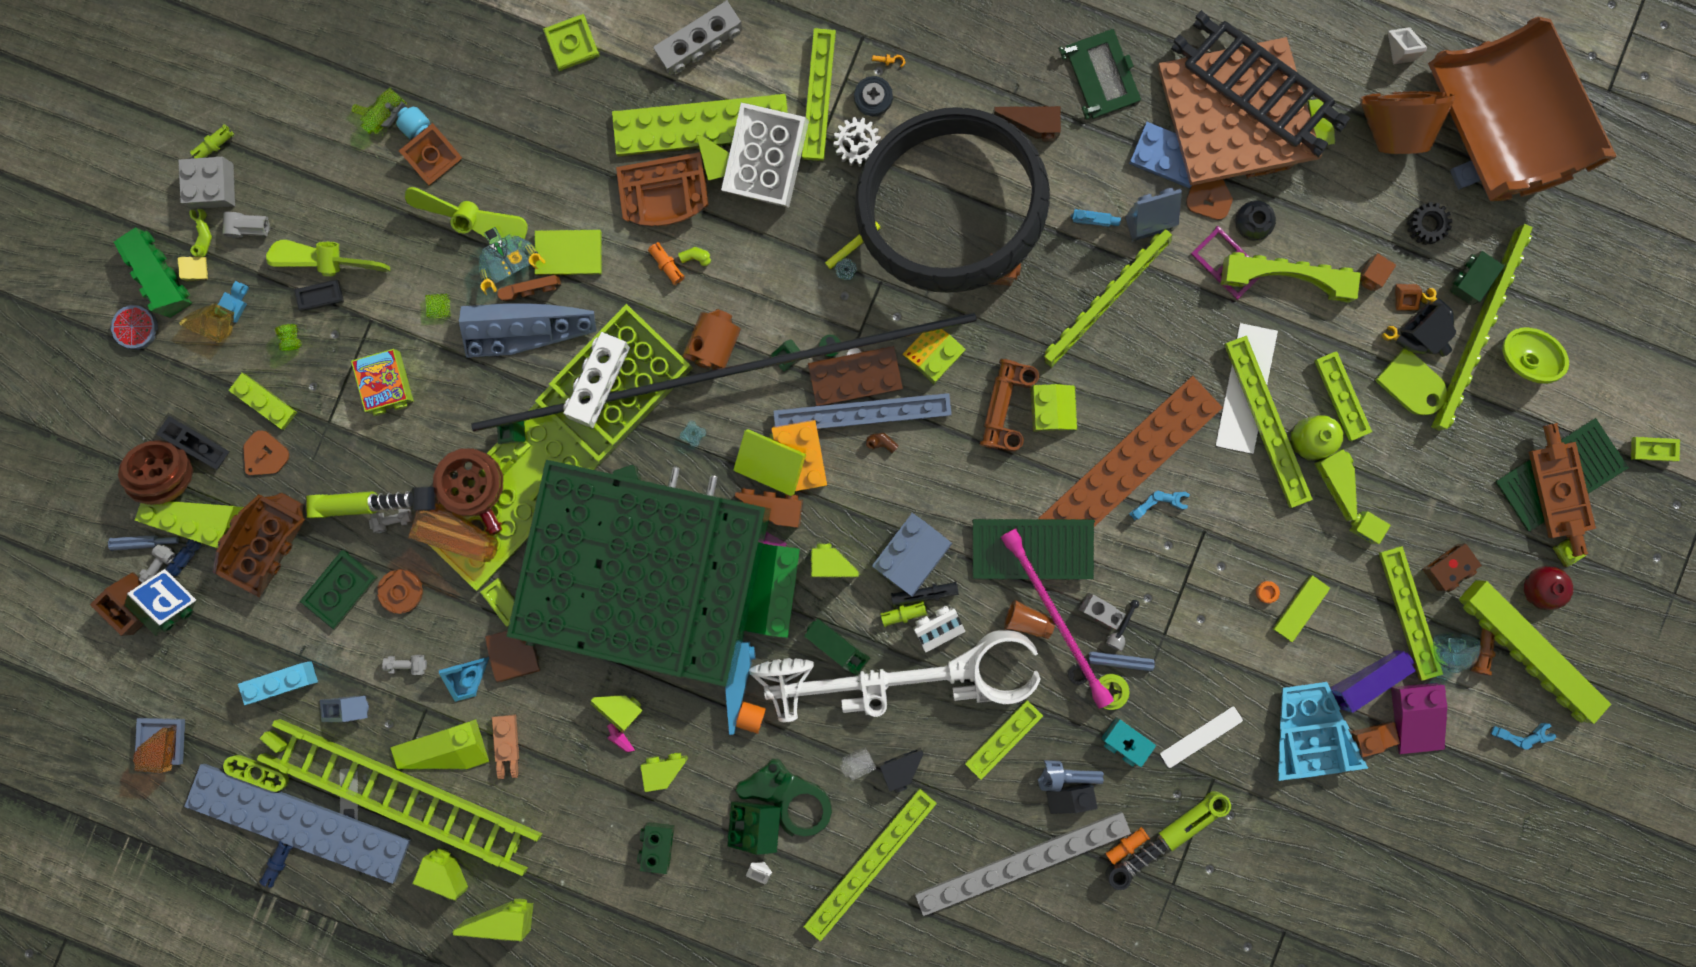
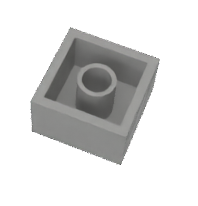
M224 157L179 159L181 204L191 209L235 206L234 168L232 162Z

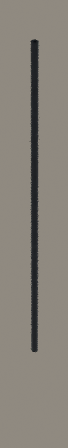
M966 314L611 392L605 403L977 321L976 314ZM591 397L582 399L581 404H587ZM565 403L471 423L472 431L476 432L565 412Z

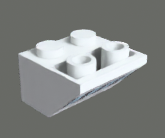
M944 606L935 611L936 616L930 619L925 616L915 621L916 626L913 627V630L925 652L965 632L954 608Z

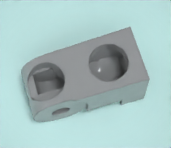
M1087 593L1079 608V611L1116 630L1126 615L1116 609V607L1090 593Z

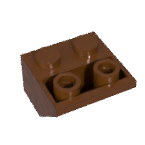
M134 572L107 587L90 604L121 636L134 635L144 625L124 605L127 594L143 584Z

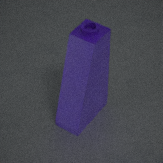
M1396 650L1333 685L1330 689L1339 708L1353 713L1415 672L1412 666L1414 662L1408 653Z

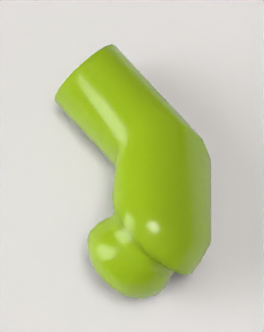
M698 247L678 253L682 264L693 259L700 261L701 266H707L711 263L709 252Z

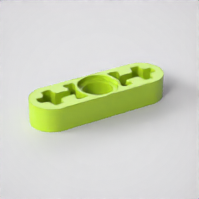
M242 755L231 756L223 764V769L227 775L272 792L286 788L289 783L287 774ZM237 761L238 766H247L245 770L241 768L234 770V766L231 763ZM253 767H258L261 770L262 775L259 779H254L251 776ZM279 776V781H281V784L275 786L274 780L265 779L267 777L275 778Z

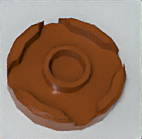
M402 569L390 571L384 575L377 588L378 600L382 607L389 612L398 614L410 612L416 608L423 595L422 583L419 578L412 572Z

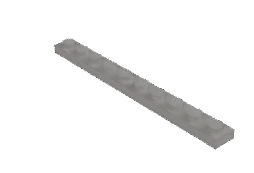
M1120 811L915 893L922 914L925 916L1129 835L1131 832L1123 812Z

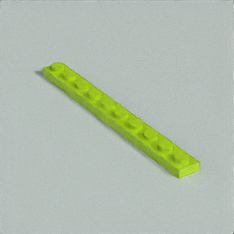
M1523 224L1515 228L1501 261L1504 267L1489 289L1447 388L1446 401L1438 410L1431 428L1441 431L1450 428L1454 423L1455 410L1461 405L1464 399L1463 391L1472 380L1471 372L1481 359L1479 354L1482 347L1489 340L1488 332L1497 321L1498 315L1496 313L1506 300V295L1504 294L1507 287H1510L1514 281L1515 275L1513 273L1515 268L1523 260V255H1521L1523 249L1531 241L1532 235L1530 233L1533 227Z

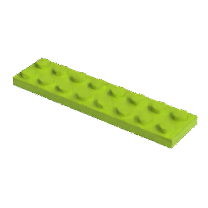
M786 94L612 111L616 155L619 157L699 148L697 135H702L718 146L732 145L741 103L788 113Z

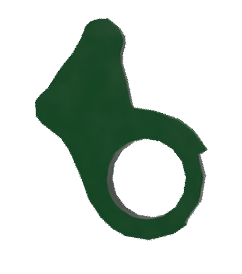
M779 759L769 760L766 765L758 769L750 777L736 784L735 792L742 800L757 799L780 807L779 825L792 837L794 834L803 837L816 835L826 828L830 822L832 805L828 794L815 783L804 780L789 772ZM799 794L813 795L822 804V818L812 827L804 828L797 826L789 817V803Z

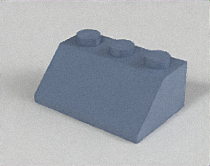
M911 513L872 567L913 597L952 543L925 521Z

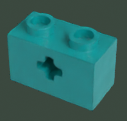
M1117 717L1101 738L1106 742L1104 747L1114 754L1117 751L1124 755L1122 760L1132 767L1135 764L1142 767L1157 746ZM1125 740L1132 744L1130 748L1125 747L1123 744Z

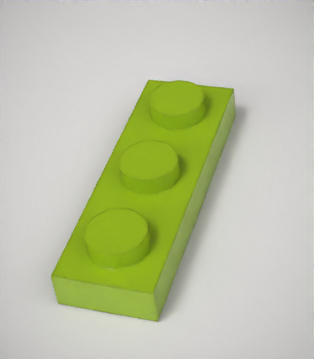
M244 373L240 374L228 390L280 429L285 430L297 414L294 409Z

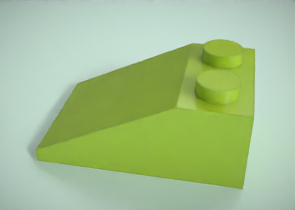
M514 899V901L465 919L453 930V935L522 941L531 931L533 903H527L526 899Z

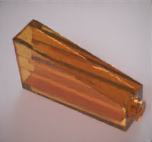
M435 498L436 510L416 512L408 538L481 562H491V559H494L497 553V541L461 515L447 510L438 499Z

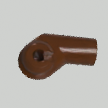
M885 433L872 434L866 439V446L869 449L885 447L893 454L899 447Z

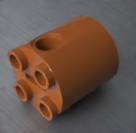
M716 309V311L710 313L700 312L682 357L695 362L696 365L705 369L707 367L711 368V370L725 368L741 328L732 323L731 314Z

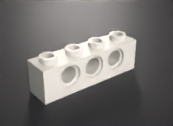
M601 332L599 338H595L590 358L587 357L583 363L582 369L584 371L581 377L577 378L574 383L572 397L568 398L565 402L564 414L568 419L594 428L630 349L625 341ZM602 356H609V360L606 363H599ZM593 376H600V380L597 383H590ZM584 396H591L587 404H581Z

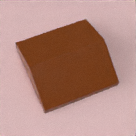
M433 123L398 150L428 185L462 159L461 155Z

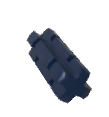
M189 539L186 543L187 546H183L173 559V563L167 566L166 571L172 576H178L182 571L181 567L187 565L195 555L194 551H198L202 543Z

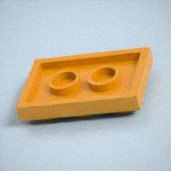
M816 420L772 427L773 439L806 454L795 491L827 486Z

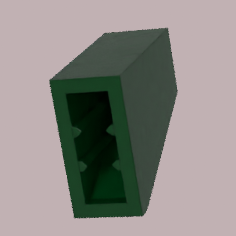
M817 618L816 621L808 626L804 637L853 674L858 675L870 660L868 655Z

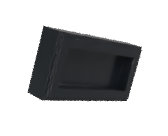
M337 279L294 289L298 309L301 312L344 302L340 281Z

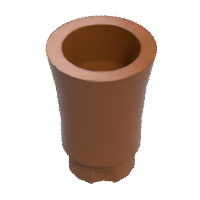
M1014 600L1007 612L1004 629L1049 639L1054 631L1055 621L1047 614L1036 611Z

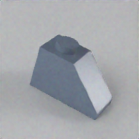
M366 696L320 700L321 721L346 722L368 718L369 705L366 701Z

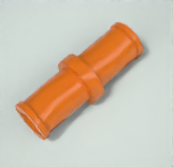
M657 242L656 245L653 244L649 247L648 252L651 253L659 264L658 268L666 273L672 284L677 285V283L682 282L685 276L674 264L675 260L673 257L668 256L661 244Z
M1140 827L1139 830L1128 838H1122V842L1106 852V855L1115 865L1129 853L1131 855L1135 853L1134 850L1147 840H1150L1144 829Z

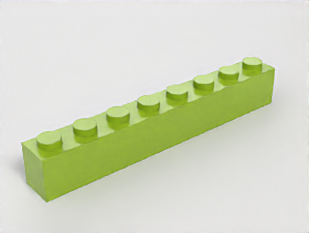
M1475 580L1458 599L1464 605L1463 609L1479 620L1478 623L1482 628L1491 631L1495 635L1494 639L1497 643L1504 647L1506 646L1511 651L1509 654L1515 660L1522 662L1526 666L1525 670L1530 675L1537 677L1541 681L1540 685L1545 690L1552 692L1557 697L1556 701L1572 712L1571 715L1574 719L1581 723L1595 724L1611 706V703L1488 581Z

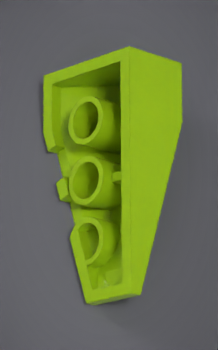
M476 719L390 747L397 769H469L489 762Z

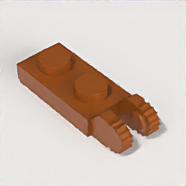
M552 275L505 286L504 288H499L497 292L498 298L503 301L516 300L519 294L522 297H529L535 295L534 291L543 289V292L554 291L556 286L561 285L560 277Z

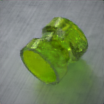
M286 324L275 328L276 336L280 340L278 343L280 351H291L302 347L301 340L297 338V333L299 332L297 324Z

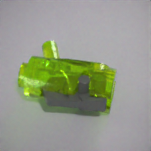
M390 87L379 95L373 105H370L368 108L357 104L352 106L353 113L362 115L360 120L363 123L360 126L370 135L372 132L377 135L384 127L389 128L397 118L398 112L407 105Z

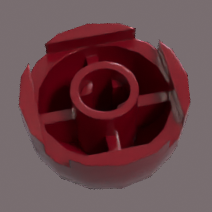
M1541 566L1530 572L1531 574L1524 582L1526 599L1540 610H1557L1570 602L1573 596L1574 585L1571 577L1565 571L1556 567Z

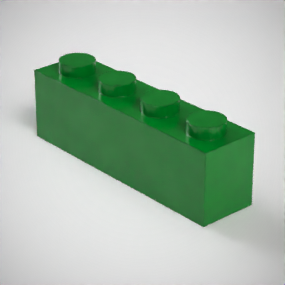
M135 227L115 240L114 244L124 263L133 268L130 274L135 281L142 285L139 291L144 298L151 302L147 305L150 311L171 318L192 304L188 298L190 294L177 281V273L167 266L165 262L166 257L160 249H156L153 244L155 240L148 231Z

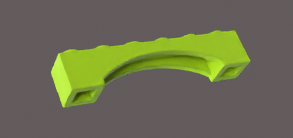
M1240 252L1231 253L1223 261L1221 285L1244 287L1249 284V280L1254 278L1288 276L1317 286L1329 295L1328 300L1350 303L1358 299L1360 273L1353 272L1352 268L1342 267L1337 270L1331 269L1332 266L1320 264L1316 267L1310 266L1309 262L1298 261L1294 264L1288 263V260L1283 258H1277L1275 261L1266 260L1267 257L1255 255L1251 258L1245 257V254Z

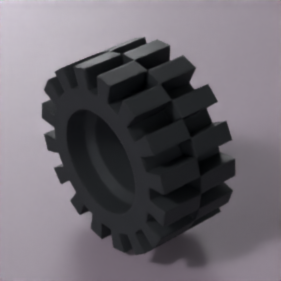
M1429 202L1412 211L1413 213L1408 217L1410 220L1407 221V225H1410L1407 231L1413 233L1410 236L1412 239L1417 238L1415 242H1423L1422 245L1430 243L1431 245L1449 234L1448 231L1452 228L1449 225L1452 223V218L1448 219V216L1451 214L1450 212H1444L1445 206L1440 208L1439 203L1433 205V202ZM1425 216H1431L1436 220L1437 227L1433 232L1426 231L1423 228L1422 220Z

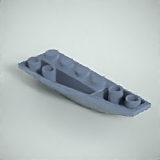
M544 304L461 306L459 326L466 358L512 355L596 332L594 311Z

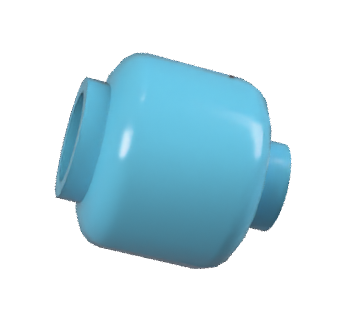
M404 107L397 114V127L410 140L430 125V120L417 107Z

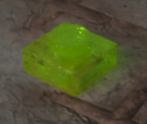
M449 294L425 295L426 317H451Z

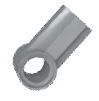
M224 212L222 235L234 238H242L243 235L267 236L270 232V224L266 216H249L237 212Z

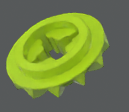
M1107 674L1099 679L1105 688L1109 689L1112 682L1113 689L1120 691V693L1113 694L1114 701L1103 708L1109 710L1121 708L1129 698L1127 682L1121 676L1115 674Z

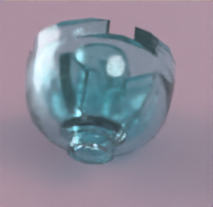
M1454 633L1436 635L1433 642L1434 657L1448 671L1459 673L1462 670L1473 667L1479 659L1481 651L1480 641L1475 637L1461 634V638L1453 637Z

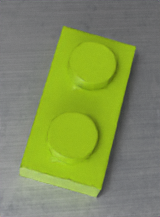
M1632 437L1631 460L1680 461V439Z

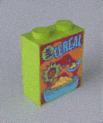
M391 349L351 361L365 412L373 414V416H379L387 413V409H404L408 407V403L414 402L400 351Z

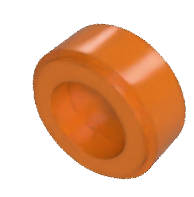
M1264 581L1256 588V597L1263 603H1273L1279 598L1280 590L1274 582Z

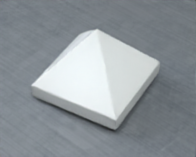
M764 861L751 863L746 876L760 883L767 884L772 871Z

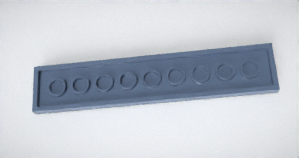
M207 764L200 765L184 806L278 842L282 841V843L390 883L396 881L411 841L409 838L281 791L272 792L231 777L225 771Z

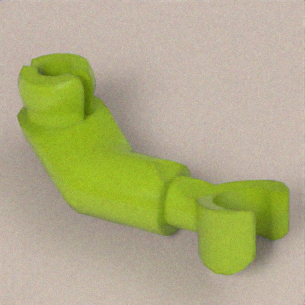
M191 209L189 214L196 221V229L199 235L190 251L195 257H204L212 240L208 225L204 222L207 214L203 209H197L199 212L198 218L196 211Z

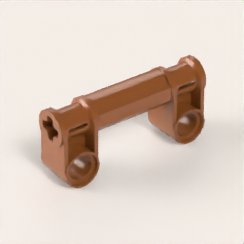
M1000 359L999 363L1001 366L998 377H995L984 423L985 432L983 440L980 441L979 445L1015 452L1022 447L1023 436L1018 431L1003 428L1013 386L1031 388L1033 385H1036L1039 373L1032 366ZM1025 372H1031L1034 375V381L1027 383L1023 380L1022 375ZM991 432H993L992 440L990 441ZM1009 436H1016L1019 439V445L1016 447L1009 446L1007 438Z

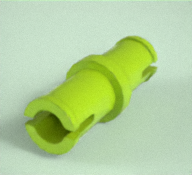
M224 124L211 136L207 135L204 137V141L191 150L190 153L192 156L195 155L194 158H206L213 151L217 152L220 150V146L233 137L234 133L232 131L229 132L231 129Z
M924 602L907 607L902 605L899 606L900 609L881 613L884 627L902 621L907 623L910 619L927 616Z

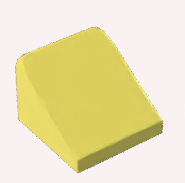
M178 257L179 277L181 280L187 282L208 279L206 257Z

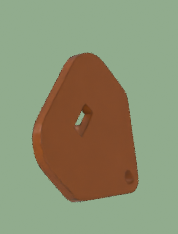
M1221 179L1192 185L1187 196L1186 205L1193 213L1221 220L1228 215L1233 199L1226 184ZM1204 200L1213 203V206L1204 204Z
M256 431L244 444L245 472L248 475L278 473L289 460L287 448L266 431ZM266 446L272 451L271 454L264 450Z

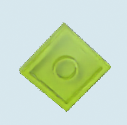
M584 14L543 29L559 71L600 56Z

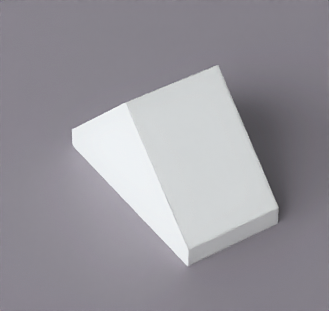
M1410 27L1388 31L1393 65L1416 61L1426 52V45Z

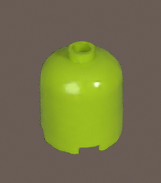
M1317 415L1302 419L1290 434V443L1294 452L1306 460H1319L1333 455L1343 442V431L1340 424L1328 416Z

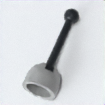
M1138 600L1131 601V608L1119 632L1113 633L1108 637L1106 641L1108 646L1118 651L1123 650L1126 642L1123 632L1135 608L1139 607Z

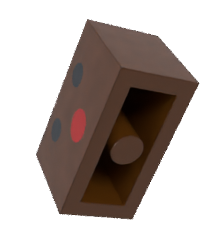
M1456 544L1422 570L1437 591L1450 592L1459 586L1458 582L1462 579H1469L1477 573L1476 569L1482 565L1467 544Z

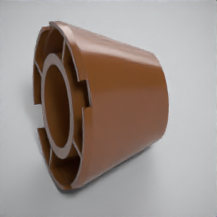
M1433 91L1392 92V94L1382 96L1381 93L1360 97V103L1378 151L1390 154H1413L1430 151L1455 100V94L1450 93V96H1445V92Z

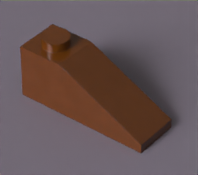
M1061 106L994 107L992 114L1005 119L1020 131L1036 139L1050 142L1058 138L1061 133Z

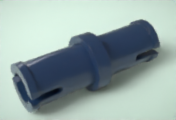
M279 841L272 858H269L266 863L267 868L259 881L261 885L266 886L268 882V888L274 886L279 872L286 865L284 862L292 846L287 844L284 846V843Z

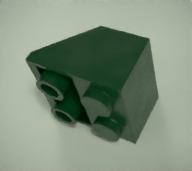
M732 801L727 846L755 855L777 853L780 807L761 803Z

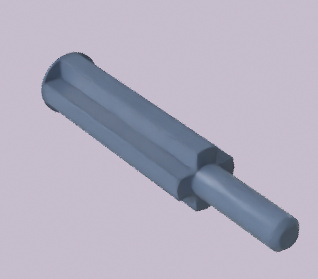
M155 535L109 538L108 547L110 551L155 548L158 544L178 543L179 538H158Z

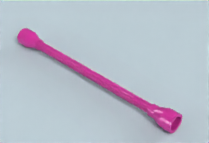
M1016 528L1002 535L1000 538L1004 545L1021 561L1020 564H1022L1023 569H1025L1024 571H1026L1027 576L1032 581L1031 583L1035 586L1036 591H1038L1037 593L1041 596L1043 604L1046 606L1047 611H1049L1050 616H1052L1053 621H1055L1056 626H1058L1057 628L1066 641L1067 646H1069L1070 651H1072L1073 656H1075L1074 658L1078 661L1077 663L1089 681L1092 697L1097 707L1100 709L1114 701L1112 695L1100 683L1099 679L1095 678L1096 676L1092 673L1091 668H1089L1090 666L1078 648L1077 643H1075L1074 638H1072L1073 636L1069 633L1070 631L1061 616H1059L1058 611H1056L1057 608L1053 606V601H1051L1050 596H1048L1047 591L1042 586L1043 584L1039 581L1040 579L1036 576L1035 571H1033L1034 568L1030 566L1031 563H1029L1030 561L1025 556L1022 539Z

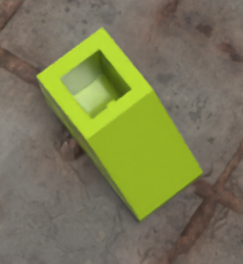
M681 752L669 754L666 759H659V756L646 758V762L641 764L644 791L668 788L688 760V756H681Z

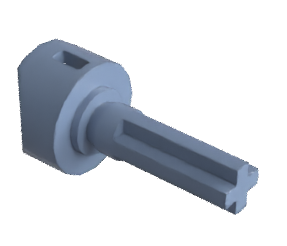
M1044 760L1045 769L1038 779L1039 787L1042 791H1060L1063 783L1103 784L1104 774L1103 771L1065 770L1061 761Z

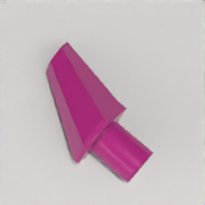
M613 724L607 725L611 735L608 737V740L626 753L635 751L624 733L619 732Z

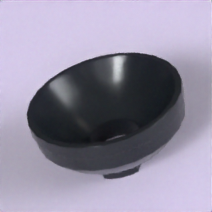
M1250 201L1239 208L1235 216V226L1238 233L1251 241H1259L1269 236L1276 224V216L1273 209L1262 201ZM1255 212H1260L1264 215L1265 220L1262 224H1257L1253 221V214Z

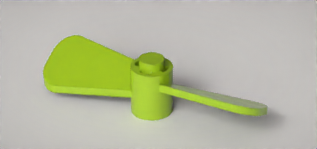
M409 187L405 191V201L410 206L452 217L450 221L451 226L458 233L465 234L472 229L488 239L485 232L493 228L497 236L492 238L491 241L497 243L502 240L504 248L507 240L508 245L506 247L508 248L507 251L510 252L519 250L524 243L528 225L522 217L482 211L470 201H463L456 207L415 187Z
M284 239L273 243L266 254V262L270 266H317V271L321 272L323 276H335L340 271V265L390 272V266L384 263L341 258L339 244L336 242H319L316 244V248Z

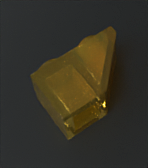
M214 303L191 312L180 320V325L220 343L232 334L234 312Z

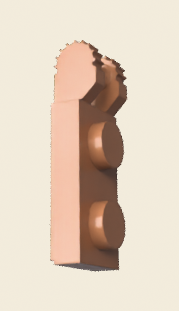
M516 715L492 717L497 778L504 779V761H511V777L518 778L519 747Z

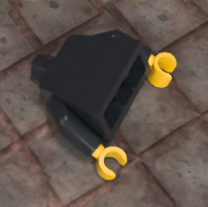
M1428 288L1426 293L1430 295V298L1422 293L1420 301L1426 305L1400 330L1402 334H1397L1398 331L1394 326H1388L1387 329L1393 332V336L1383 333L1382 337L1387 341L1396 340V344L1410 352L1421 355L1426 353L1435 355L1439 353L1441 357H1444L1453 350L1448 342L1456 335L1454 313L1444 301L1436 298L1435 289Z

